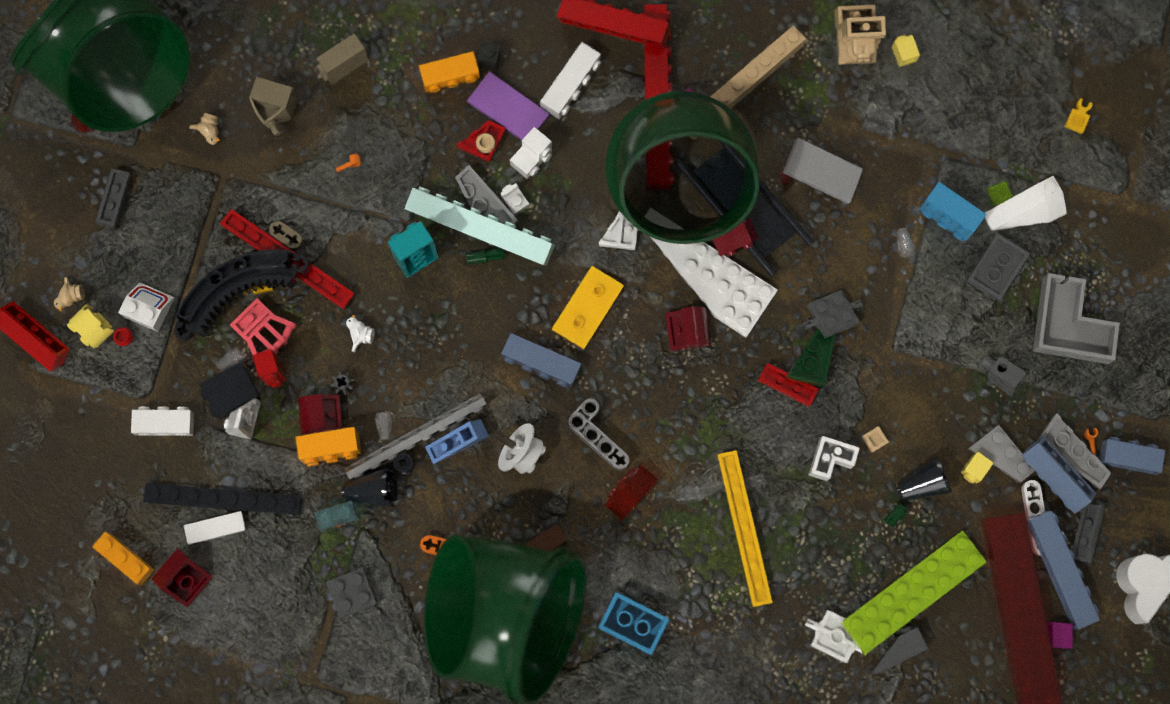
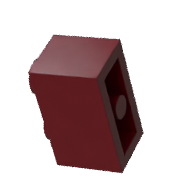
M749 218L742 221L730 232L712 240L719 255L727 254L729 257L738 253L737 249L743 247L745 250L754 246L753 241L759 238Z

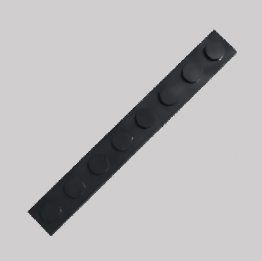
M146 483L143 503L300 516L302 496Z

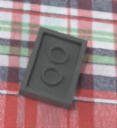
M997 233L967 282L1000 301L1030 253Z

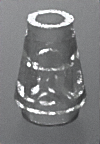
M906 228L897 230V253L900 254L901 258L915 255L916 247Z
M239 347L231 348L216 362V366L222 372L239 362L243 364L246 358Z
M391 412L375 413L376 418L374 420L379 440L391 439L393 423Z

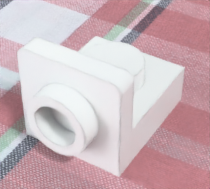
M517 183L509 184L502 189L501 198L514 216L529 206Z

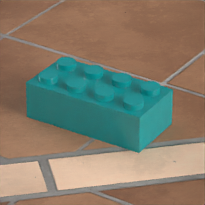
M421 221L411 223L406 227V231L401 234L398 232L389 238L390 241H388L394 260L406 278L439 258L434 241Z

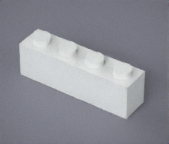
M582 42L540 101V107L558 119L562 115L565 116L570 109L569 104L571 101H575L581 93L579 91L580 88L588 84L592 71H596L601 65V54Z

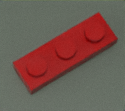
M767 363L758 381L810 407L818 388L808 383L787 379L789 373Z

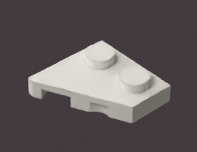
M619 211L615 220L599 241V246L635 250L637 229Z

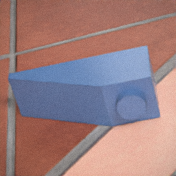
M481 419L469 421L425 448L432 463L436 464L489 437Z

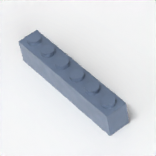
M1045 511L1026 519V524L1041 554L1040 556L1069 622L1073 624V629L1079 630L1099 621V610L1095 604H1092L1090 599L1091 592L1082 581L1083 574L1074 563L1075 556L1072 550L1067 547L1066 535L1059 529L1057 515L1052 513V511Z

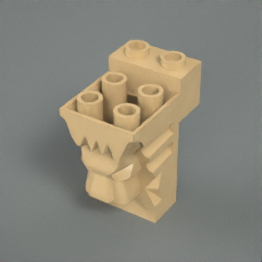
M875 5L838 6L834 10L835 29H837L838 65L876 63L878 44L881 42L880 39L886 36L885 16L876 17Z

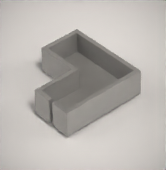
M1048 273L1042 278L1033 352L1110 364L1115 361L1120 323L1082 317L1086 279L1075 277L1065 279L1063 275Z

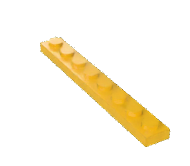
M737 450L718 454V462L752 607L772 603V598Z

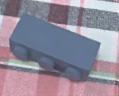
M1109 437V439L1102 441L1099 460L1103 465L1157 475L1162 473L1165 450L1159 449L1157 445L1148 444L1147 446H1141L1140 442L1128 441L1126 443L1121 442L1120 438Z

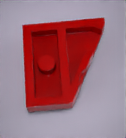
M488 120L480 129L472 132L464 141H460L457 144V148L490 163L506 128ZM487 133L493 136L495 140L493 151L482 153L477 149L476 140L479 135Z

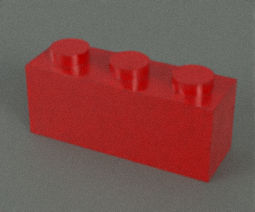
M272 349L252 355L258 376L268 387H278L283 385L282 382L287 381L281 360Z

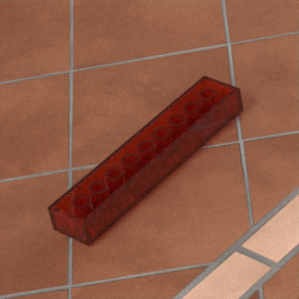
M1025 513L981 520L1016 704H1062Z

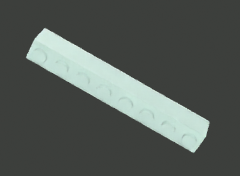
M420 186L418 190L412 188L404 209L547 266L555 246L550 243V238L541 235L539 239L534 237V232L523 228L522 231L515 229L517 226L506 221L504 225L499 223V218L488 214V217H484L481 215L482 211L472 207L470 210L463 208L465 204L455 200L452 204L446 201L447 197L440 194L432 196L429 194L430 190Z

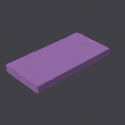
M491 72L486 75L467 100V103L500 126L505 127L508 132L521 141L534 127L539 130L550 116L545 110Z

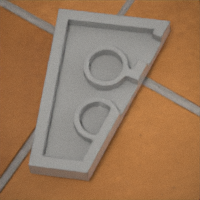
M999 425L968 448L973 453H981L992 461L994 466L1019 483L1035 471L1032 466H1029L1024 461L1022 452Z

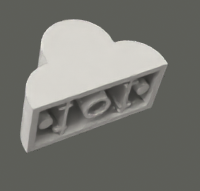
M1144 554L1127 558L1119 565L1116 578L1120 588L1128 594L1125 598L1124 609L1126 615L1133 623H1148L1170 593V555L1156 557Z

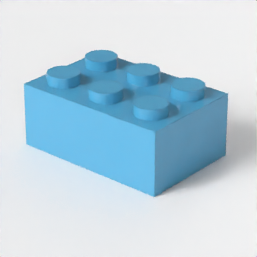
M938 182L919 209L925 217L934 219L941 228L953 232L954 237L964 241L968 240L987 215L940 182Z
M616 592L598 629L652 655L669 619Z

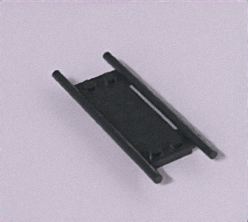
M718 140L723 148L693 172L690 171L680 158L674 163L721 217L732 206L740 192L744 174L737 165L744 171V159L733 146ZM759 178L760 191L778 210L781 216L776 213L758 192L756 202L744 220L750 218L759 239L753 241L754 246L747 249L772 277L776 271L765 259L796 233L808 247L814 241Z

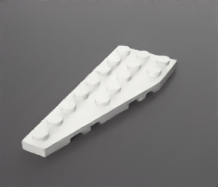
M652 208L645 215V218L660 226L685 230ZM650 237L670 260L690 288L699 296L703 304L707 306L711 314L736 332L747 337L776 294L777 289L725 255L720 256L717 250L705 242L675 244Z

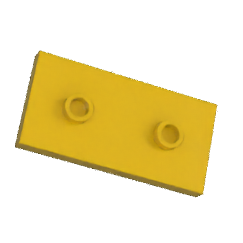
M591 266L552 327V331L584 350L624 288V285Z

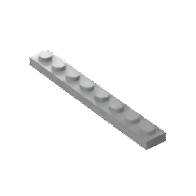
M478 394L344 468L349 479L353 477L354 479L358 478L369 468L375 469L381 465L382 461L395 458L400 451L413 448L418 441L428 440L438 430L440 432L449 428V424L455 421L460 422L469 413H476L482 410L483 406L486 405L484 398L481 394Z

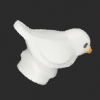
M355 315L347 319L346 325L350 330L353 340L351 351L355 352L358 345L362 342L364 344H372L375 330L369 326L365 327L363 322L355 318Z

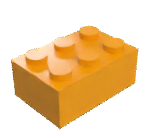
M355 427L296 437L299 460L303 464H307L308 467L317 466L322 461L335 463L338 462L339 458L353 460L358 458L357 455H362L359 432Z

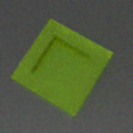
M1006 181L987 189L994 206L1013 198Z

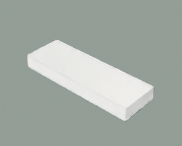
M242 511L184 525L188 545L246 531Z

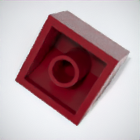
M176 549L151 580L165 593L188 607L213 576L186 554Z

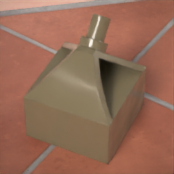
M256 77L249 97L260 122L267 126L268 129H271L274 136L281 134L277 126L278 123L291 120L298 101L293 87Z

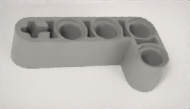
M586 399L570 416L569 428L615 470H625L629 465V456L591 422L599 412V404L594 399ZM593 404L596 410L593 413H588L585 410L586 405ZM575 418H580L583 424L580 427H575L572 421ZM589 431H594L597 434V438L589 440L586 434ZM603 444H609L612 450L609 453H604L600 447ZM615 450L617 451L615 456L619 459L623 457L625 465L619 464L618 466L616 464L617 459L614 456L612 457V459L609 458L613 455Z

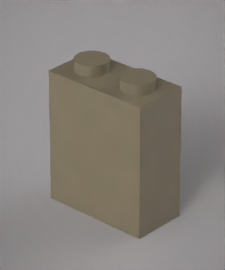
M352 34L316 58L319 64L317 68L320 71L321 77L324 81L328 80L331 85L369 61L365 48L355 34Z

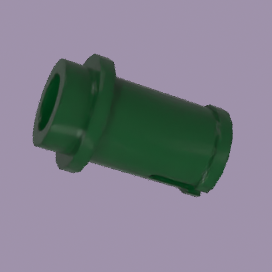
M900 503L894 505L895 508L883 520L886 524L889 523L891 528L903 516H906L908 511Z

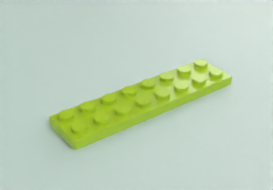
M961 531L840 623L861 652L866 655L984 565L986 560L964 531Z

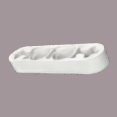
M1035 480L1025 482L1021 487L1026 519L1045 512L1040 484ZM1031 484V487H1035V491L1032 492L1033 497L1037 496V499L1028 501V498L1032 497L1031 491H1027ZM1032 503H1036L1039 506L1037 514L1030 511ZM1028 528L1032 552L1040 556L1041 554Z

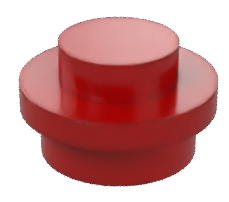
M126 327L118 328L113 334V340L119 346H127L132 342L133 334Z

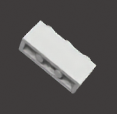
M138 407V410H132L131 433L134 435L193 436L194 412L189 410L188 407H177V410H169V407H157V410H150V407Z

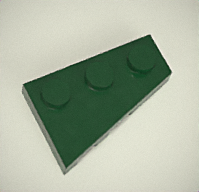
M817 328L792 370L787 375V379L824 387L836 334L824 338L822 332Z

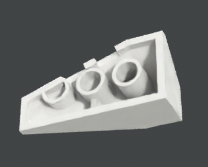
M1054 176L985 212L987 215L984 219L991 231L1037 223H1050L1066 215L1067 210L1063 192Z
M252 399L231 412L229 418L227 417L224 423L225 432L229 435L252 439L261 402L258 399Z

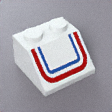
M139 282L127 294L118 313L124 318L158 332L174 297Z

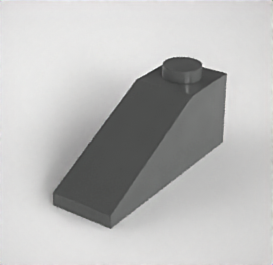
M911 626L900 630L901 634L895 637L872 668V675H876L928 649L918 627L911 628Z

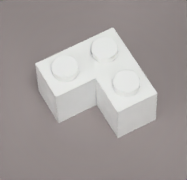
M534 127L522 140V147L510 159V165L526 179L530 176H535L542 162L546 163L552 156V141Z
M822 436L818 441L808 475L828 481L834 464L849 469L854 467L860 448Z

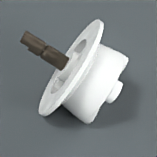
M526 423L520 426L510 438L498 430L495 431L493 437L505 444L498 461L500 470L508 471L514 467L521 474L525 472L531 473L534 470L536 461L544 454L546 447L543 446L542 440L533 437V425Z

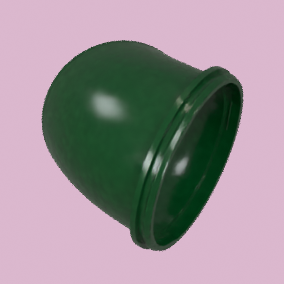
M54 0L18 43L9 62L12 67H16L15 72L19 76L27 72L32 75L83 124L100 131L119 132L139 127L151 121L174 101L188 75L190 50L183 32L153 0Z
M675 91L659 94L641 102L627 113L618 124L607 149L606 180L616 207L630 224L654 239L675 244H694L718 238L737 227L748 216L756 202L759 191L757 153L753 139L745 124L734 111L707 95L689 91ZM704 136L718 139L733 146L744 157L743 183L732 206L721 217L710 224L686 230L660 226L639 213L625 193L624 184L632 165L642 154L657 144L678 137Z
M453 535L446 539L438 550L432 564L424 606L425 643L428 657L435 673L442 679L471 682L501 690L507 701L512 704H534L547 693L559 675L578 630L585 601L587 582L586 567L583 559L566 547H559L550 552L531 546L494 539Z

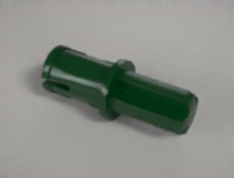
M502 248L486 251L483 249V251L466 253L468 265L482 262L487 264L489 261L503 260L505 257Z

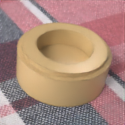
M487 133L479 135L476 140L477 149L482 153L493 151L495 148L493 136Z

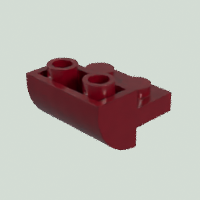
M686 307L678 311L665 313L671 351L688 348L695 349L711 345L705 307Z
M317 394L298 398L301 436L342 429L339 395Z

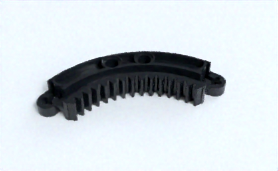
M262 250L235 257L221 264L203 277L183 300L175 315V318L178 319L174 328L176 337L187 341L192 338L193 334L201 337L210 336L211 334L207 330L213 329L211 323H217L215 316L221 317L220 310L226 311L225 305L231 306L232 299L237 302L238 295L243 298L244 291L250 294L251 289L256 292L258 287L263 290L265 285L268 288H271L272 285L278 288L280 285L283 288L287 286L293 289L297 285L295 280L297 273H307L311 268L310 261L305 256L293 254L288 250ZM293 260L297 263H302L303 261L305 266L299 267L293 264ZM244 264V268L238 271L239 266ZM221 277L220 282L215 284L216 279ZM181 329H183V330H184V329H187V330H188L187 333H183V334H182V333L180 332Z

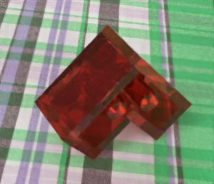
M642 465L636 470L632 468L617 483L619 488L617 490L614 488L608 494L609 500L605 506L623 520L649 492L658 479Z

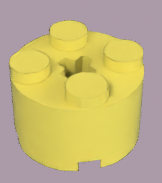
M86 304L69 320L67 326L74 333L78 332L81 335L80 340L86 346L90 345L93 348H98L114 330L111 329V324L99 312L93 313L91 311L93 307Z

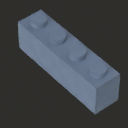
M510 333L501 353L506 363L511 365L516 363L521 365V369L532 373V371L540 373L539 377L545 380H550V378L556 380V384L564 388L573 386L581 368V363Z
M1042 436L1026 448L1022 454L1024 461L1029 466H1032L1039 478L1050 486L1051 491L1058 495L1064 505L1072 510L1074 514L1093 501L1097 493L1045 436Z

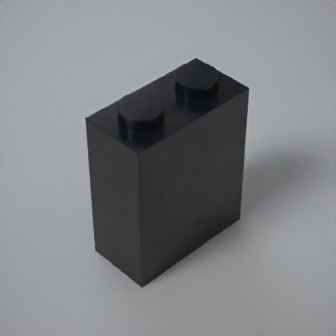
M241 362L199 384L201 387L199 392L204 401L208 400L210 404L208 409L213 418L216 416L219 420L226 418L231 412L252 399H261L245 366Z

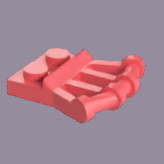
M256 298L230 326L248 343L252 355L258 353L252 341L255 336L268 348L267 350L272 349L277 355L279 353L278 350L283 345L286 346L288 344L287 341L297 324L274 315ZM271 320L286 326L282 336L269 324ZM264 327L278 339L273 345L259 333Z

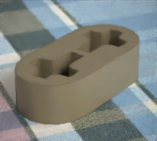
M280 221L273 222L270 225L269 232L274 239L291 250H298L302 247L303 240L299 233ZM282 227L281 230L285 233L284 236L280 233L276 234L274 229ZM288 236L291 237L292 239H295V238L297 237L298 243H297V244L293 243V244L291 245V242H290V240L288 239Z

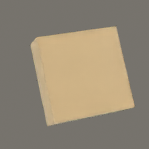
M879 426L862 436L872 453L889 443Z

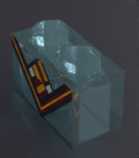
M353 501L314 512L318 529L322 533L359 522Z

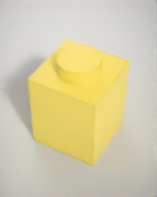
M902 35L895 39L892 49L899 67L917 62L920 54L913 35L908 37Z
M976 452L969 459L961 473L964 474V478L968 482H975L977 484L984 478L993 462L981 453Z

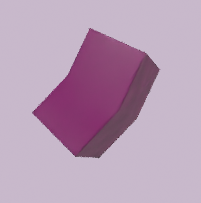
M1047 622L1046 647L1072 649L1073 624Z

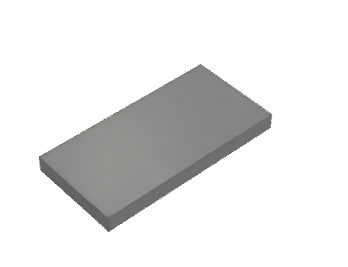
M796 138L783 173L849 204L863 169L813 144Z

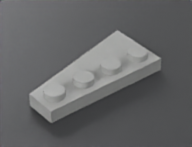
M470 165L455 177L470 207L482 211V216L488 217V214L499 218L498 222L504 225L506 221L515 225L519 222Z
M1056 413L1038 439L1045 436L1085 481L1098 490L1101 489L1111 472L1088 450L1085 443L1079 440L1073 433L1074 431Z

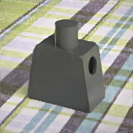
M987 356L981 363L983 367L989 370L987 378L1011 397L1022 385L1027 374L1003 357L995 361Z

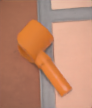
M358 154L350 155V162L335 168L336 171L339 172L349 167L360 166V156Z
M1094 428V436H1092L1087 429L1084 437L1089 440L1091 453L1096 455L1095 438L1098 435V430Z

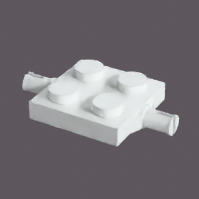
M826 610L823 619L819 623L808 618L805 626L815 630V636L810 646L844 663L848 662L855 650L861 652L840 623L845 618L829 610Z

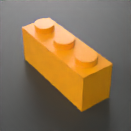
M473 51L419 65L426 92H438L441 88H453L458 86L459 83H472L480 78Z
M105 531L92 546L136 584L143 585L155 571L109 532Z

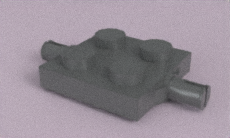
M841 290L808 303L807 308L811 313L812 319L803 322V327L807 330L816 326L822 332L824 338L830 337L859 324L860 321L854 310L863 307V303L860 299L850 303Z

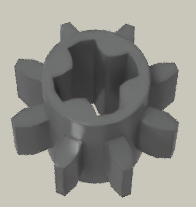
M339 371V376H332L334 384H331V387H337L335 392L337 395L343 392L347 396L349 389L354 390L351 383H354L355 380L348 379L350 377L349 372L346 375H342ZM340 381H342V382L345 381V382L347 383V385H346V386H344V385L340 386L339 382H340Z

